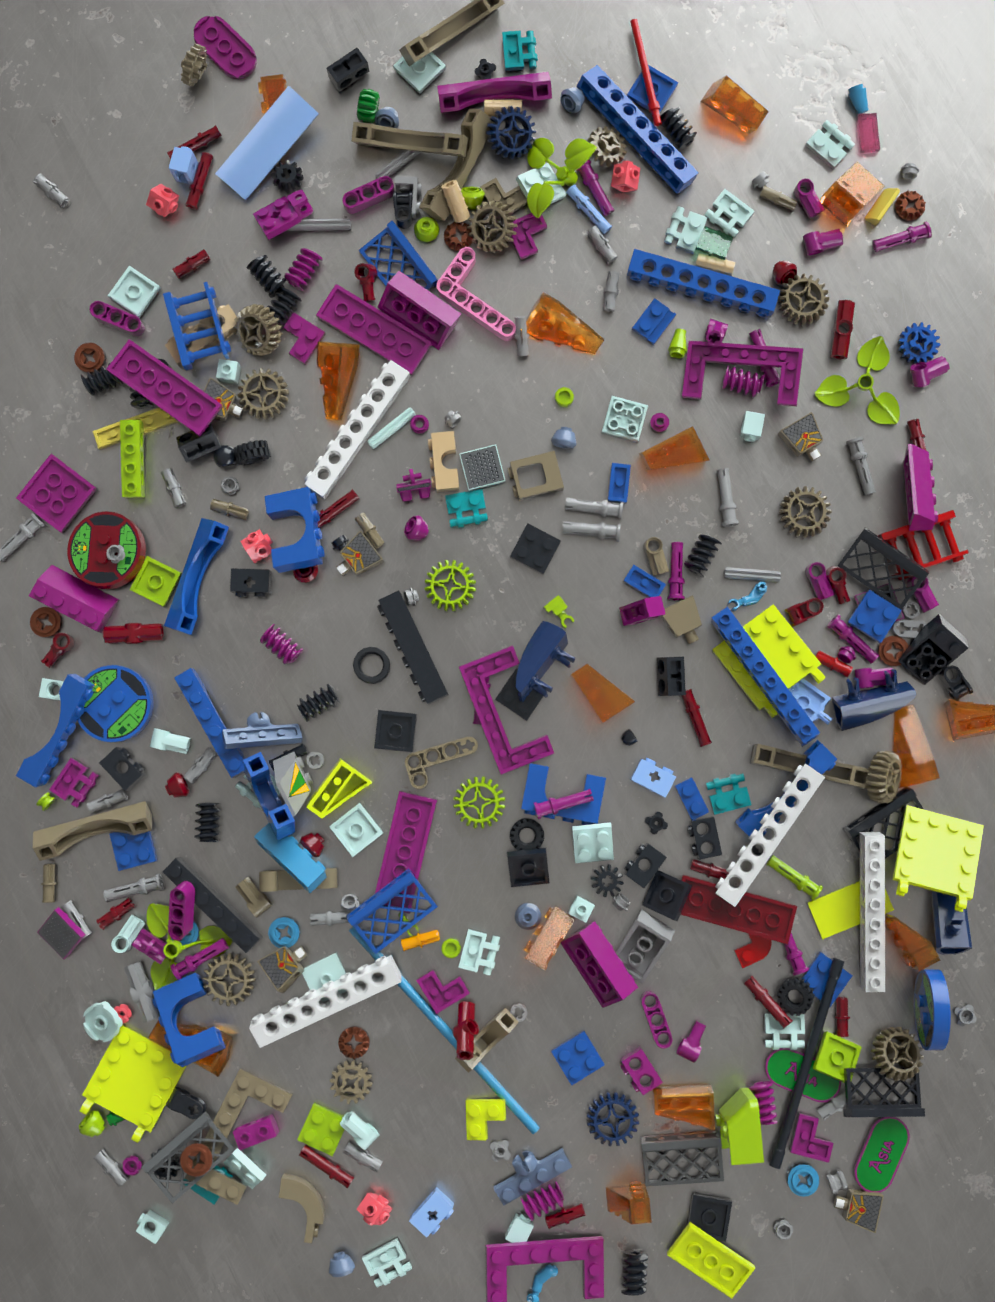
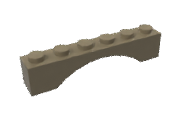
M474 0L404 45L399 51L408 66H411L505 3L503 0Z
M469 109L461 124V135H465L468 138L466 157L458 156L450 174L442 183L426 192L419 206L421 210L435 220L445 221L450 215V209L441 188L442 185L448 181L457 180L460 189H462L489 136L486 135V131H491V128H488L487 124H493V122L481 109Z
M353 122L351 141L358 145L466 157L468 138L461 134L421 132Z
M754 744L750 763L794 773L799 765L804 766L806 755ZM836 762L831 770H826L822 775L825 776L824 780L867 789L866 781L869 769Z
M146 801L34 831L33 850L39 861L57 857L75 843L94 835L110 832L137 835L152 831V813Z

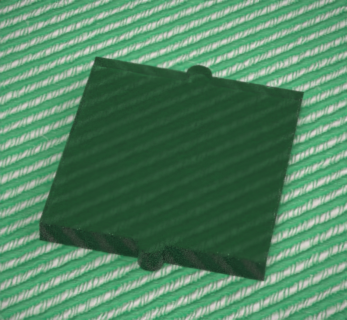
M704 226L695 250L706 253L708 256L725 260L733 236Z

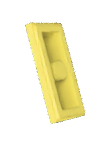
M884 189L865 216V220L877 226L898 196L900 189Z

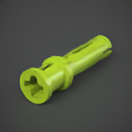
M772 855L766 864L797 885V890H802L811 896L813 901L823 889L822 885L818 886L811 881L808 875H801L775 857V855Z

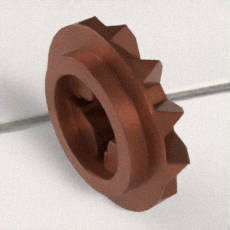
M908 190L899 195L895 202V209L901 218L912 221L922 216L925 211L926 202H924L923 195H919L917 191ZM907 201L910 203L916 201L913 206L914 209L912 207L905 209L908 205Z
M454 221L447 225L444 231V241L450 249L460 251L462 248L469 247L472 244L474 237L468 235L472 232V230L467 228L469 224L464 222L456 223ZM456 229H458L460 234H464L461 236V242L457 237H453L456 235Z
M84 343L75 352V364L84 372H94V369L98 370L101 368L105 361L104 351L95 343ZM84 354H87V355H90V356H91L92 354H94V355H93V358H94L95 362L88 361V363H87V360H88V359L86 358V356H85Z
M41 607L35 610L30 618L32 631L40 637L55 635L58 629H60L61 619L59 613L50 607ZM48 617V621L51 622L52 626L46 625L44 628V624L39 619L46 620Z
M889 636L880 643L878 654L881 661L885 664L899 666L901 663L898 660L909 646L903 638ZM892 644L895 649L901 650L895 653V657H893L892 653H886V651L892 648Z
M358 1027L345 1029L338 1041L340 1052L345 1057L352 1059L362 1057L369 1048L367 1033ZM353 1035L357 1042H362L356 1045L354 1051L352 1045L346 1044L352 1040Z
M194 1143L184 1149L181 1154L180 1164L185 1173L197 1177L204 1175L210 1169L213 1157L210 1149L204 1144ZM201 1152L200 1159L204 1163H197L193 1168L194 1160L191 1157H195Z

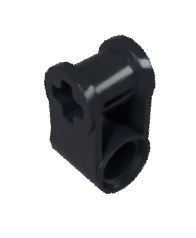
M393 191L395 220L397 226L401 229H407L412 225V191H409V193ZM402 215L408 216L405 220L399 219Z
M947 666L939 673L940 680L955 703L959 702V699L963 696L973 693L971 685L957 666ZM949 669L953 671L952 679H948L946 675Z
M180 1087L174 1088L166 1105L169 1109L181 1113L190 1119L199 1118L207 1108L205 1101ZM195 1105L198 1106V1107H197L198 1112H196V1113L194 1112L195 1108L193 1107V1106H195Z

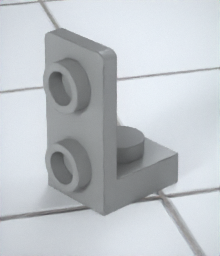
M395 176L396 190L401 192L413 190L412 218L417 219V213L420 214L421 211L419 208L421 202H418V195L422 194V184H419L418 177Z

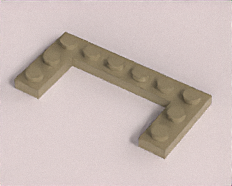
M240 1068L213 1122L224 1136L228 1138L248 1096L284 1113L293 1094ZM210 1127L205 1138H214L212 1127ZM203 1141L202 1144L210 1149L212 1153L213 1142ZM216 1142V1154H220L225 1144L224 1142ZM196 1155L193 1161V1167L197 1164L198 1155ZM215 1169L210 1170L196 1183V1185L236 1205L239 1204L247 1185ZM186 1174L185 1179L193 1181L195 1176Z

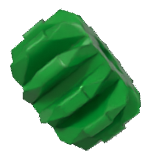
M363 89L360 92L357 102L358 120L367 123L375 121L376 112L379 110L380 104L378 92L371 89Z

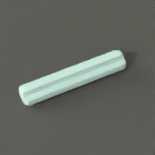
M406 409L367 441L370 447L373 449L378 447L416 416L413 409Z

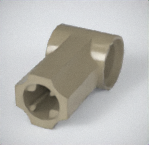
M657 537L649 538L643 545L653 576L669 572L662 549V541ZM650 541L657 544L658 548L656 551L649 549L648 544Z
M250 877L245 878L235 886L247 902L248 909L256 918L272 906L269 898L263 892H259V889Z

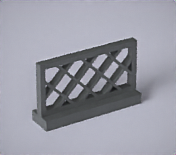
M205 1111L141 1168L145 1173H148L173 1204L235 1148ZM208 1125L214 1130L213 1139L202 1138L203 1129ZM200 1132L199 1138H194ZM190 1140L199 1141V1144L202 1141L213 1142L211 1153L213 1160L210 1169L204 1175L195 1177L193 1181H183L184 1170L181 1166L171 1165L172 1156L174 1154H182L183 1151L179 1150L183 1146L185 1149ZM216 1142H224L229 1149L223 1154H216L215 1144ZM199 1152V1154H197V1155H198V1156H197V1163L200 1162V1154H201V1152ZM169 1159L168 1165H163ZM159 1167L168 1168L167 1179H158L153 1172ZM170 1168L182 1169L181 1180H169ZM169 1183H180V1192L173 1197L168 1191Z
M720 1131L641 1136L646 1187L724 1181ZM717 1147L718 1153L713 1159L705 1154L709 1148ZM689 1149H695L699 1152L693 1160L685 1155ZM671 1150H675L680 1154L674 1161L665 1156ZM647 1152H656L659 1155L658 1159L652 1163L647 1158ZM701 1156L709 1161L704 1169L696 1164ZM682 1157L690 1163L684 1171L676 1165ZM662 1159L670 1164L664 1172L656 1166ZM714 1165L719 1169V1175L711 1176L707 1173V1170ZM693 1166L700 1171L697 1177H691L687 1174ZM673 1167L681 1173L678 1178L672 1179L667 1175ZM653 1169L661 1174L657 1180H649L648 1174Z

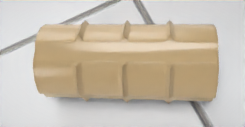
M484 100V113L489 117H496L495 111L501 112L502 107L508 109V106H513L514 109L520 107L521 112L522 100Z
M457 180L446 182L441 188L451 211L450 214H452L456 223L463 222L470 217L465 198L462 195Z
M699 253L695 266L732 276L735 262Z

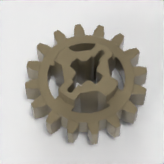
M194 44V46H191L190 51L186 52V56L181 62L183 69L181 81L184 84L194 86L195 83L197 84L198 79L202 78L207 68L206 47Z
M604 126L603 129L598 127L596 130H593L587 139V142L597 147L592 154L595 156L594 161L599 159L600 165H603L605 162L607 167L611 164L620 163L627 153L625 150L627 145L622 143L625 139L619 137V132L615 134L614 128L608 130L607 126Z
M346 1060L344 1061V1067L338 1064V1071L333 1070L332 1074L335 1078H330L329 1082L334 1083V1085L330 1087V1090H336L334 1097L341 1096L340 1102L347 1099V1104H350L351 1100H354L355 1104H357L359 1097L364 1100V1093H370L367 1087L372 1086L373 1082L368 1081L372 1074H366L369 1068L362 1069V1062L355 1065V1060H352L349 1065ZM348 1069H353V1070H356L357 1072H356V1073L349 1072ZM339 1076H341L343 1080L342 1085L340 1087L338 1084ZM348 1078L349 1080L356 1078L354 1086L353 1084L346 1086ZM361 1078L364 1079L363 1089L361 1088V1086H360V1084H359ZM345 1092H353L354 1095H349Z

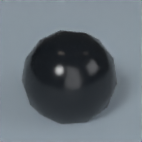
M222 445L221 448L215 450V464L218 467L235 465L237 461L234 448L229 445Z

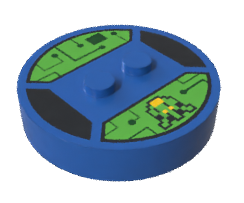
M108 665L97 668L85 676L84 679L95 685L92 690V697L84 705V713L77 719L87 734L101 741L116 743L130 740L146 728L152 717L154 699L150 686L140 674L123 666Z
M921 969L915 983V1024L919 1042L924 1050H944L950 1035L951 1011L949 992L945 977L939 969Z

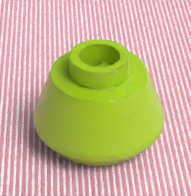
M474 186L461 189L468 209H477L476 206H480L484 198V191Z
M422 217L414 225L415 236L423 242L433 241L439 234V224L431 217Z
M90 1111L79 1124V1132L81 1134L93 1137L95 1135L99 1136L105 1126H103L104 1120L99 1111Z

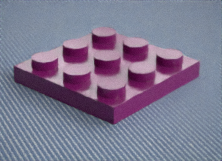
M50 454L16 499L59 532L63 533L97 488L53 454Z

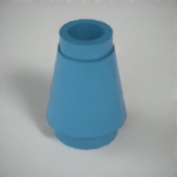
M863 84L849 88L848 96L857 113L862 114L869 111L867 91Z

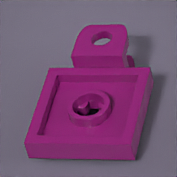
M298 190L287 197L283 196L275 200L273 203L253 213L268 240L300 223L302 219L313 212V208L309 204L303 190Z

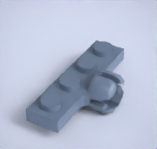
M257 712L252 713L247 718L246 728L222 729L225 749L302 743L299 724L272 725L269 716L264 712H260V719Z
M561 1148L542 1160H537L530 1151L522 1152L525 1157L524 1161H522L519 1154L516 1155L512 1161L516 1174L494 1186V1191L503 1206L572 1168L563 1149Z

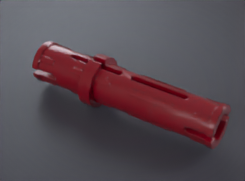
M215 125L202 134L199 132L198 136L183 143L178 148L185 146L195 151L202 146H208L209 142L222 135ZM173 150L167 152L170 159L172 157Z
M206 152L201 154L193 183L189 186V196L185 203L186 207L194 210L197 209L200 196L204 193L203 187L213 159V155Z
M353 489L330 507L320 511L318 528L332 522L331 519L360 499Z
M692 689L686 690V695L681 696L686 707L685 712L690 717L700 747L711 744L712 741L699 711L700 705H697Z
M751 976L744 983L755 996L754 999L761 1002L783 1029L793 1022L767 993L768 990L764 989L754 976Z
M307 1145L301 1150L299 1156L329 1175L331 1180L335 1179L346 1188L349 1187L354 1177L340 1169V1165L333 1164Z

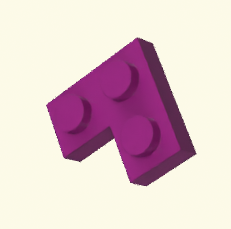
M529 213L513 222L518 227L513 228V231H516L517 234L511 237L514 240L513 245L521 260L538 253L531 235L547 228L542 214L540 218H537L532 213Z
M293 312L283 327L285 331L298 338L289 355L306 365L326 333Z
M431 970L416 980L436 1014L470 994L460 976L443 986L435 971Z
M798 1113L790 1153L829 1163L834 1143L815 1137L819 1118Z

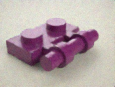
M70 758L49 790L67 801L70 795L73 796L74 800L71 805L78 808L80 803L84 802L87 798L86 794L90 788L95 786V781L99 775L92 772L89 777L85 776L84 774L88 768L74 758ZM82 781L85 784L78 792L75 790V788L78 785V783Z

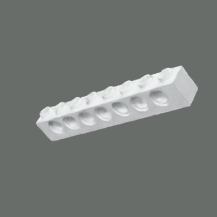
M392 360L382 366L380 370L381 375L378 379L375 378L371 382L367 395H362L358 402L360 404L358 408L350 412L346 425H342L339 428L335 441H330L326 447L327 452L325 455L318 458L315 463L316 468L313 472L310 471L304 479L306 481L304 485L324 500L328 497L411 377L410 372ZM392 379L394 382L391 386H385L384 381ZM377 394L383 396L380 402L373 401V397ZM365 410L372 411L371 416L367 418L363 417L362 413ZM355 425L361 426V430L358 433H353L351 429ZM343 441H350L348 448H341ZM333 456L340 457L337 464L330 463V459ZM323 471L329 473L328 478L325 480L319 479V475Z
M806 763L804 766H798L794 772L796 776L792 783L788 781L782 791L785 794L782 798L777 797L771 805L774 808L771 814L768 815L766 813L760 821L762 824L760 830L757 831L755 829L748 838L751 840L748 847L743 846L737 855L740 858L737 863L732 862L726 870L729 873L726 879L721 877L715 886L718 889L716 894L734 907L738 904L824 780L825 776ZM799 780H806L808 782L807 790L800 791L797 788V782ZM788 796H794L797 799V804L794 807L786 805L785 800ZM777 812L785 814L786 820L783 823L775 821L774 815ZM770 828L774 831L775 835L772 839H766L763 836L765 829ZM754 845L762 846L763 853L761 855H755L752 852ZM743 861H749L752 864L750 871H744L741 868ZM732 877L740 879L741 885L739 887L731 886L730 879Z
M860 832V987L865 992H885V835L880 832Z
M392 955L388 957L382 956L371 965L365 964L354 973H346L339 980L326 982L317 990L311 989L300 998L294 997L281 1007L278 1005L264 1015L258 1014L254 1016L249 1029L261 1048L401 983V973ZM379 972L383 976L376 978L373 974ZM363 981L365 984L358 986L356 982ZM345 989L347 993L340 994L338 990ZM326 997L330 1001L322 1002L320 999ZM307 1005L310 1006L312 1009L305 1010L303 1009V1006ZM292 1014L294 1018L289 1019L285 1015ZM274 1022L276 1026L271 1027L267 1023Z

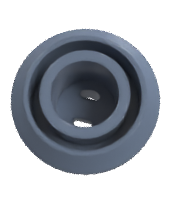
M576 87L563 90L560 101L564 109L572 113L579 112L585 100L583 91Z
M384 107L378 110L375 116V124L398 128L399 117L397 111L392 107Z
M561 427V429L556 430L551 438L552 444L560 448L573 449L577 445L575 433L568 427Z
M524 903L517 908L515 921L522 929H534L541 921V912L536 905Z
M345 1252L335 1253L333 1258L330 1259L329 1274L333 1277L346 1276L354 1271L355 1264Z

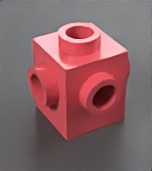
M622 161V163L614 164L611 187L623 193L637 190L640 168L631 161Z
M159 184L150 190L146 205L157 214L165 217L177 210L179 195L163 184Z
M260 529L250 533L248 537L240 541L254 564L271 554V544L273 542L267 533L263 535Z
M367 1193L356 1210L364 1216L363 1220L367 1224L373 1226L384 1224L389 1219V1213L392 1208L388 1205V1200L383 1196Z

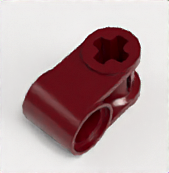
M812 598L785 609V612L789 614L792 621L791 626L794 627L820 614L823 611L824 605L820 599ZM811 602L818 605L817 612H812L809 609Z

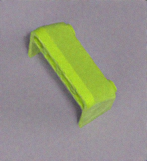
M740 1088L718 1110V1114L715 1115L716 1127L720 1128L721 1148H730L731 1165L764 1163L758 1100L749 1088Z

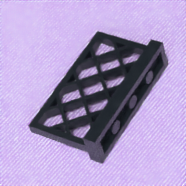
M866 527L837 565L900 610H902L929 574L927 569ZM861 540L868 544L869 552L858 554L857 545ZM881 553L884 555L885 563L874 565L872 554ZM870 555L871 565L860 567L858 556ZM856 557L858 568L849 569L843 564L847 558ZM897 564L900 566L901 574L890 576L888 565ZM886 566L887 577L876 578L874 568ZM872 568L874 579L865 580L862 578L861 570ZM913 575L918 579L914 586H905L904 576ZM902 577L903 588L892 589L890 579ZM888 579L890 590H879L876 581ZM904 590L905 599L900 604L893 599L892 592Z
M904 787L898 791L892 802L880 803L843 828L859 853L860 844L856 837L860 835V832H867L866 830L868 829L869 832H873L874 825L877 823L884 824L882 834L885 835V838L894 840L893 847L889 850L885 849V859L898 851L899 835L906 804L913 800L916 808L923 809L912 788ZM894 812L900 813L898 824L889 822L890 815ZM888 825L897 826L895 837L886 836Z
M844 1068L846 1109H843L844 1117H925V1108H921L919 1072L914 1074L913 1082L910 1085L906 1081L901 1080L895 1081L891 1085L885 1079L886 1073L882 1075L879 1073L881 1068ZM850 1072H856L861 1078L856 1085L851 1082ZM871 1072H874L879 1077L874 1085L867 1079ZM882 1081L889 1088L884 1095L876 1089ZM900 1081L907 1087L902 1095L895 1089ZM863 1082L871 1088L866 1095L858 1089ZM855 1092L862 1098L858 1105H852V1095ZM873 1092L881 1098L876 1105H873L868 1099ZM891 1092L899 1098L895 1104H891L886 1099ZM909 1092L914 1095L915 1104H909L904 1099Z

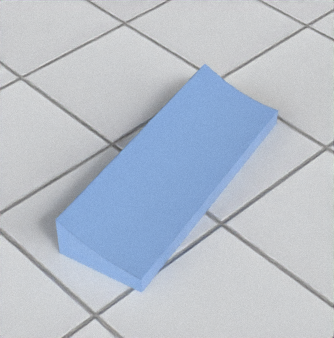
M288 86L215 174L244 200H247L319 113Z

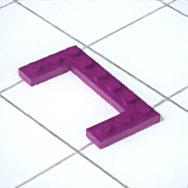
M689 341L682 397L702 399L706 362L781 368L777 404L797 407L804 350L803 348L721 343L713 347L708 342Z
M513 646L459 666L462 678L501 775L554 754L548 735L511 749L488 690L485 677L519 664Z
M602 1236L485 1245L486 1302H507V1266L583 1260L584 1299L604 1298V1239Z

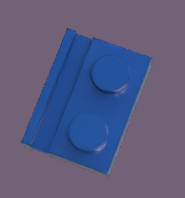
M654 298L634 324L632 330L654 346L676 317V313H673L668 307Z

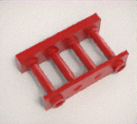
M954 510L939 514L938 522L934 524H939L943 528L952 555L941 558L932 530H921L926 536L934 561L923 564L914 539V532L919 530L909 531V525L878 535L896 549H898L896 538L903 536L908 542L914 561L924 568L949 560L955 563L963 560V556L969 553L968 549L959 552L950 526V520L956 517ZM895 564L898 573H895L893 575H899L901 574L900 566Z

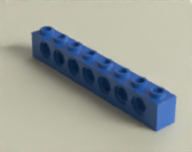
M598 65L581 76L576 87L583 91L589 101L677 194L693 183L699 172Z
M637 249L633 251L627 276H630L632 280H644L652 286H665L666 289L674 292L679 290L691 297H695V295L700 296L708 302H721V305L726 307H739V310L743 312L753 311L761 317H771L773 315L780 290ZM645 266H650L653 269V271L646 272L643 268ZM668 271L671 276L666 278L661 273ZM680 277H687L689 279V282H682L680 280ZM698 282H705L707 284V287L701 288L698 285ZM716 287H723L725 292L719 293ZM741 292L743 298H737L734 293ZM759 297L762 302L759 304L755 303L752 298Z
M728 606L714 615L711 623L800 745L803 747L818 737L820 731Z

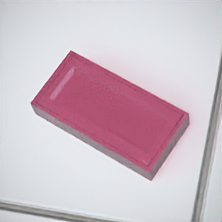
M877 113L858 114L857 126L860 153L879 152L880 141Z

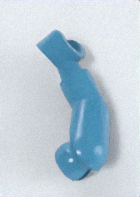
M758 582L748 596L741 597L739 600H729L728 604L732 602L736 604L732 611H736L742 605L744 607L756 604L767 591L766 583Z
M546 1265L534 1276L533 1292L527 1296L528 1302H539L538 1296L542 1290L543 1283L558 1274V1268L555 1265Z

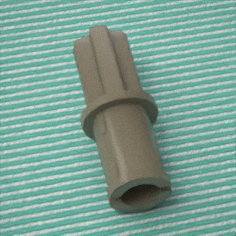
M764 185L760 197L775 203L774 205L779 204L790 210H794L797 205V200L782 194V191L778 192Z
M215 498L210 505V510L223 513L227 517L234 516L246 520L249 514L246 508Z
M361 513L360 516L363 522L358 516L355 518V521L363 530V534L367 536L374 548L382 547L384 541L376 531V526L372 525L365 513Z
M54 864L43 865V883H41L43 885L42 903L55 902V885H57V882H55Z

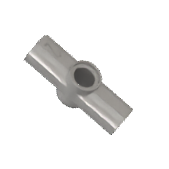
M141 961L124 967L131 986V997L138 1005L143 1022L158 1018L160 1013L155 1008L152 1000L154 998V988L151 981L147 979Z

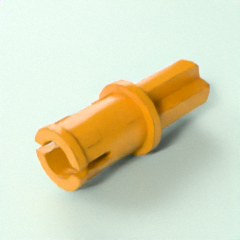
M433 930L401 939L403 951L419 946L423 948V945L437 942L440 940L438 930Z

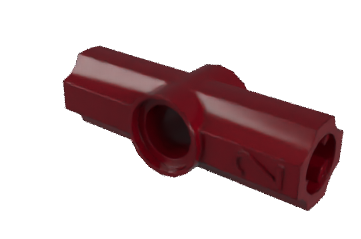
M851 300L838 301L830 356L834 359L842 360L848 358L855 302ZM839 327H845L847 333H841Z
M127 623L125 626H106L103 630L104 643L109 644L122 642L126 644L143 643V641H161L164 638L163 624L159 623L144 625L142 623Z
M463 1001L458 1004V1025L453 1028V1035L457 1040L456 1057L460 1060H470L473 1058L474 1036L479 1033V1027L475 1021V1004Z

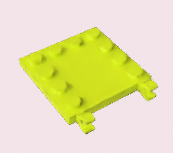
M774 604L743 626L788 689L808 674H811L818 684L826 678L818 669L821 666L819 660ZM723 641L713 648V653L759 711L764 708L771 718L775 717L778 713L727 643Z
M907 805L905 807L893 880L898 881L896 895L904 897L905 893L907 894L908 884L956 897L954 910L963 912V909L967 907V900L973 899L984 825Z
M122 1024L119 1033L112 1039L82 1094L87 1099L79 1112L87 1115L92 1109L93 1104L97 1103L137 1125L138 1128L131 1140L138 1143L145 1131L152 1132L187 1066L181 1067L174 1064L170 1056L172 1052L170 1049Z

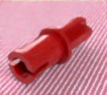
M818 651L815 655L819 662L828 667L830 671L834 670L845 677H848L853 669L852 666L838 660V657L834 658L822 651Z

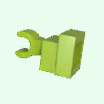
M559 595L543 607L547 614L551 611L555 617H559L563 628H567L564 624L566 618L574 622L573 617L563 611L568 606Z

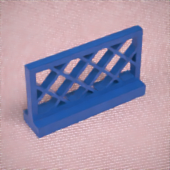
M393 220L387 224L388 227L359 249V252L366 261L376 267L377 275L385 286H387L390 276L396 274L391 273L392 263H400L402 273H404L405 264L413 265V275L406 276L413 278L414 281L416 279L424 280L427 284L424 288L428 291L433 286H437L438 279ZM386 234H389L392 238L391 246L381 245L382 238ZM370 247H376V258L368 257L365 251ZM381 248L390 249L389 259L379 258ZM394 249L403 252L402 261L392 260ZM379 261L389 262L387 272H380L378 270Z
M408 868L347 915V920L357 930L371 950L377 954L438 906ZM414 882L418 887L417 895L406 894L407 887ZM395 896L403 897L402 906H390L391 899ZM405 897L416 899L415 909L404 908ZM419 899L428 900L431 906L426 910L418 909ZM379 908L387 909L386 919L375 918L376 910ZM390 909L401 910L400 920L389 919ZM403 911L414 912V919L410 922L402 921ZM363 920L372 921L370 931L362 930L358 924ZM374 921L385 922L384 932L373 931ZM388 923L399 924L398 931L394 934L386 933ZM372 935L383 936V942L375 947L371 942Z

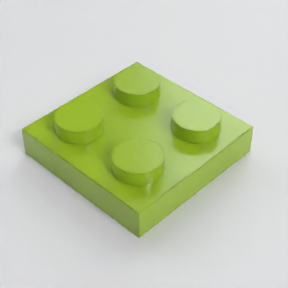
M147 556L130 590L165 607L182 573Z
M826 1031L823 1034L813 1069L845 1083L844 1068H856L862 1047ZM850 1072L851 1081H852L854 1072Z
M314 1102L297 1140L333 1157L345 1130L340 1125L343 1115Z

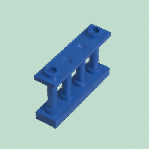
M203 282L206 291L178 299L173 297L171 292L163 294L181 363L186 371L193 369L192 363L196 359L223 352L226 360L230 359L229 352H231L229 341H225L214 298H217L214 287H210L208 282ZM208 298L211 309L186 316L178 314L177 309L180 306ZM213 316L215 327L191 334L183 332L182 327L186 323ZM218 334L220 345L196 352L188 351L187 345L191 341Z

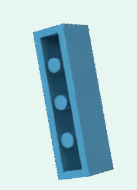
M269 823L254 836L256 843L309 893L327 878L324 865L319 861L315 862L307 849L304 848L302 850L298 846V841L293 836H286L277 841Z

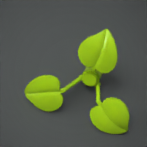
M538 138L532 143V148L529 149L527 156L528 164L534 169H540L546 162L557 169L556 176L559 180L544 181L543 184L535 183L530 188L527 195V204L535 217L540 218L541 214L551 204L554 197V189L551 185L564 186L566 184L572 186L577 182L578 175L575 170L583 166L597 148L595 145L584 139H574L565 150L567 159L564 160L566 166L559 167L549 159L554 153V145L550 140Z
M875 337L860 348L857 361L860 366L867 367L866 374L859 377L857 383L847 387L845 378L840 375H831L821 383L815 392L817 399L828 406L839 407L849 401V390L856 387L861 391L869 390L874 399L867 408L869 418L878 424H897L900 417V409L896 398L888 392H882L877 398L872 388L874 379L870 375V369L875 371L882 370L887 366L890 359L889 350L883 337Z
M151 903L147 909L148 928L154 936L158 938L164 937L168 933L169 906ZM212 925L200 930L199 941L182 945L180 941L171 940L168 933L167 944L163 949L165 956L168 958H165L162 964L154 961L151 966L150 973L154 990L177 981L170 965L177 964L174 963V957L178 956L182 950L201 944L200 950L202 951L221 940V938H224L228 946H230L232 939L218 926ZM225 951L219 953L218 955L214 956L213 958L219 957L221 954L225 953Z

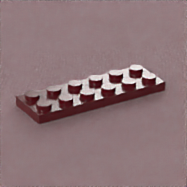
M683 875L682 881L693 886L681 915L788 944L797 906L745 892L734 907L716 894L718 889L715 886L717 884Z

